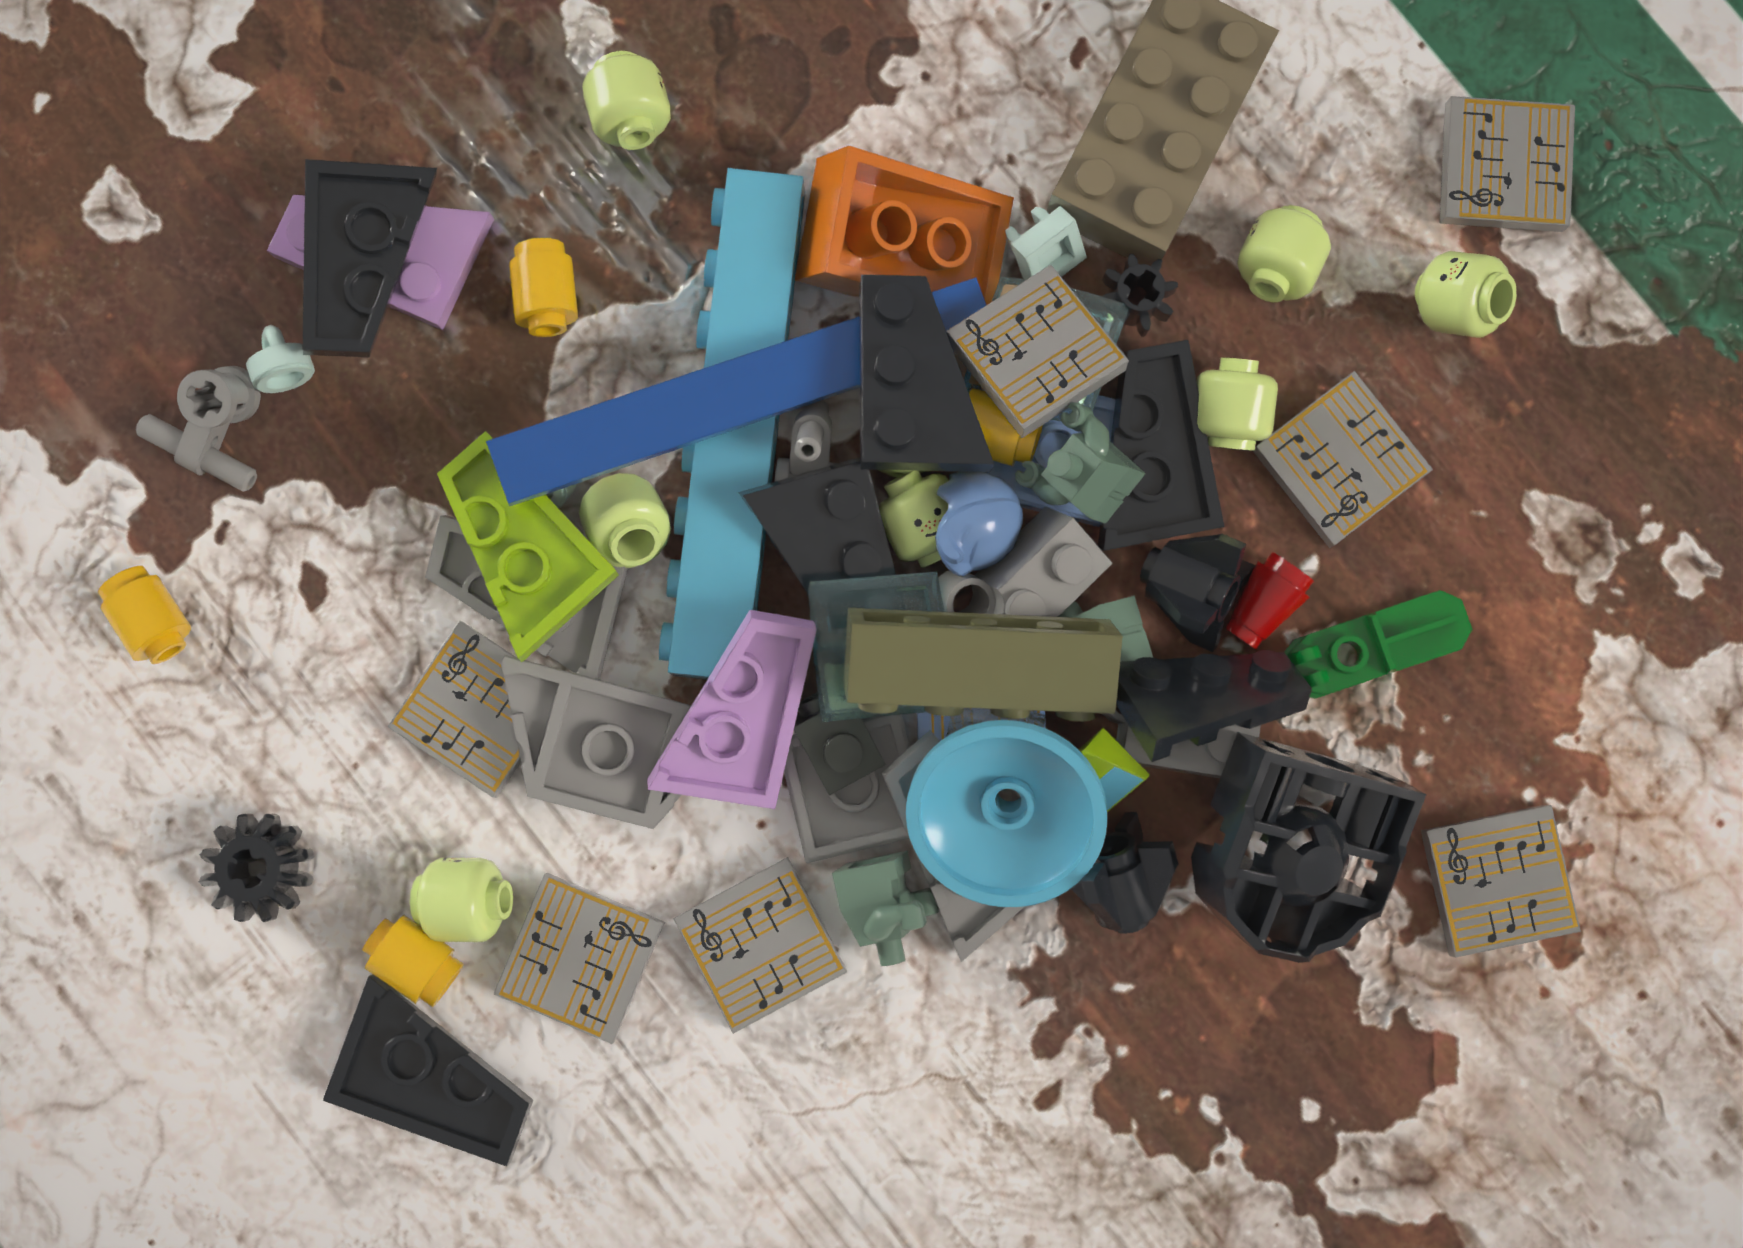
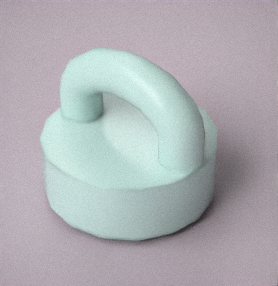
M268 325L263 330V350L256 352L246 362L254 389L263 393H278L299 387L310 380L315 372L310 355H303V344L285 343L281 330L274 325Z

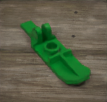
M1438 590L1293 639L1283 652H1285L1311 686L1310 698L1316 699L1462 650L1473 629L1462 599ZM1343 643L1352 645L1357 652L1356 662L1351 667L1343 665L1338 659V648Z

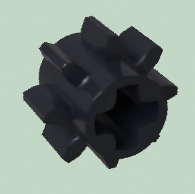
M1129 254L1122 275L1112 269L1106 270L1102 281L1113 292L1106 293L1100 297L1097 307L1102 310L1111 309L1112 314L1116 318L1113 324V331L1117 332L1124 324L1136 326L1139 335L1144 337L1150 330V318L1152 316L1159 321H1168L1174 311L1168 304L1162 302V299L1173 295L1178 288V283L1174 281L1165 282L1162 274L1159 272L1163 262L1161 259H1157L1150 266L1138 264L1135 255ZM1139 286L1147 294L1138 305H1135L1127 298Z

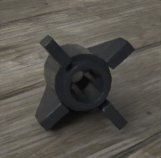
M1224 534L1170 540L1162 549L1154 547L1150 551L1140 573V582L1146 584L1145 597L1160 607L1190 643L1214 652L1218 647L1225 622L1223 620L1230 611L1238 590L1249 580L1255 565L1242 560L1246 543Z
M1125 812L1115 827V832L1105 835L1103 847L1093 867L1071 889L1094 912L1096 921L1101 927L1123 934L1137 932L1146 927L1149 921L1157 915L1179 865L1173 841L1143 842V832L1137 812Z

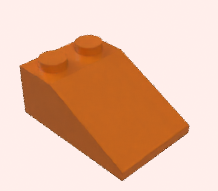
M848 145L816 159L794 281L848 296L859 297L861 274L926 276L931 292L976 277L986 305L996 300L1007 239L1005 230L1009 228L1014 197Z

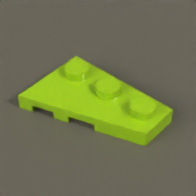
M485 431L439 471L437 475L467 544L470 546L484 577L485 585L492 601L497 607L509 634V639L517 658L523 662L617 578L619 574L546 495L509 507L486 441L493 438Z

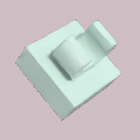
M1061 206L1050 214L1040 207H1035L1031 210L1035 225L1023 235H1020L1012 226L1005 230L1024 281L1049 265H1052L1062 277L1087 258L1076 220Z

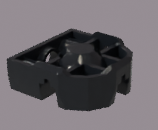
M1237 732L1210 804L1211 807L1224 817L1219 829L1225 834L1222 844L1215 842L1213 846L1196 842L1191 855L1195 894L1225 926L1258 954L1298 963L1310 962L1315 955L1345 946L1369 921L1381 917L1405 858L1407 843L1427 794L1380 770ZM1302 784L1336 796L1329 813L1298 795ZM1305 829L1308 830L1312 841L1303 844L1297 850L1287 844L1293 836ZM1253 831L1263 833L1259 840L1267 844L1264 854L1254 852L1253 860L1245 855ZM1349 855L1374 861L1371 868L1378 872L1376 880H1366L1362 889L1345 879Z

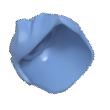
M959 471L949 474V481L939 486L937 495L948 503V510L943 515L935 536L936 548L943 563L953 574L965 576L972 571L988 568L1006 557L1013 549L1019 537L1023 524V512L1016 492L1004 479L987 472Z

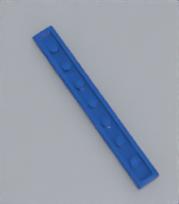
M976 277L932 292L946 333L947 330L986 306ZM859 317L486 441L509 507L860 388Z

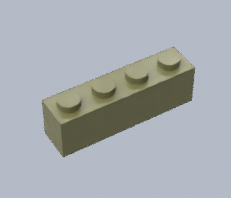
M848 608L843 685L847 703H858L859 709L870 713H892L898 710V705L924 706L926 712L939 716L961 715L964 713V708L990 709V713L995 716L1009 719L1026 718L1030 715V710L1055 711L1057 717L1070 721H1090L1095 718V713L1115 714L1123 636L1110 619Z

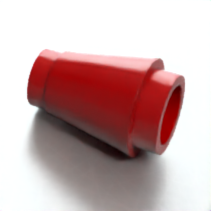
M1271 552L1263 564L1257 561L1231 615L1232 618L1225 628L1254 649H1257L1263 640H1266L1310 598L1305 593L1314 580L1281 556Z

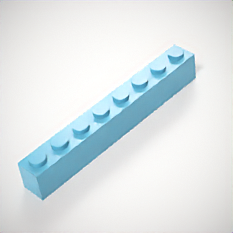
M728 168L725 189H714L711 225L721 227L718 250H707L704 267V287L713 288L711 311L701 310L699 313L696 338L697 348L706 349L704 368L789 340L795 290L794 280L798 263L805 203L803 176ZM780 415L683 447L682 472L691 473L689 497L679 496L677 499L674 534L684 535L681 560H670L666 588L667 597L676 598L674 623H663L659 643V660L669 661L668 673L673 676L707 680L749 610H758L766 531L738 492L772 483Z

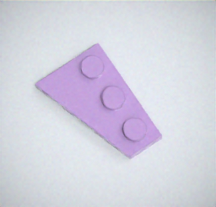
M293 195L267 251L274 258L304 270L305 196ZM425 206L388 307L443 330L492 226L494 218L491 213Z
M749 610L647 778L648 790L770 809L776 808L817 630L814 621Z

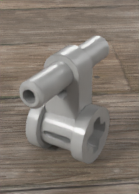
M225 366L215 370L195 371L188 374L181 381L177 392L179 409L188 421L184 432L151 414L145 415L139 420L136 432L139 437L175 455L174 461L176 464L197 475H203L207 472L244 492L251 489L257 479L256 470L219 451L230 423L245 421L255 414L260 404L261 394L259 390L254 389L248 371L241 367Z
M824 400L804 406V409L797 414L792 429L790 458H778L775 481L837 464L829 462L832 420L828 414V404Z

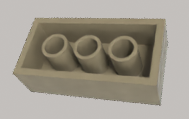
M1152 0L1051 195L1047 212L1050 214L1061 206L1076 220L1080 235L1128 258L1129 254H1134L1138 264L1151 266L1157 259L1162 260L1280 30L1219 0Z

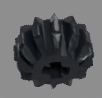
M248 813L237 816L235 829L229 826H219L213 831L215 839L222 849L207 848L202 850V853L199 854L201 859L215 864L214 873L204 874L198 881L203 887L215 885L220 887V890L213 898L211 906H214L215 909H224L233 904L234 920L238 922L249 921L255 912L262 922H268L277 919L279 906L289 910L296 908L300 904L299 896L292 886H310L314 879L309 873L299 871V862L313 859L315 853L310 848L298 850L293 848L302 834V830L298 826H289L281 831L279 815L273 813L265 814L258 823L254 815ZM264 858L266 873L251 876L248 871V863Z

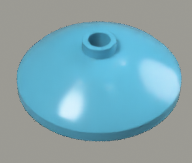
M996 720L977 723L955 731L941 740L926 754L910 784L906 802V823L909 838L920 861L945 887L962 897L981 904L997 907H1023L1056 898L1075 886L1089 872L1103 847L1107 827V803L1096 771L1087 758L1069 741L1046 728L1021 721ZM1003 789H1012L1018 792L1020 798L1015 801H1006L999 796L998 792Z

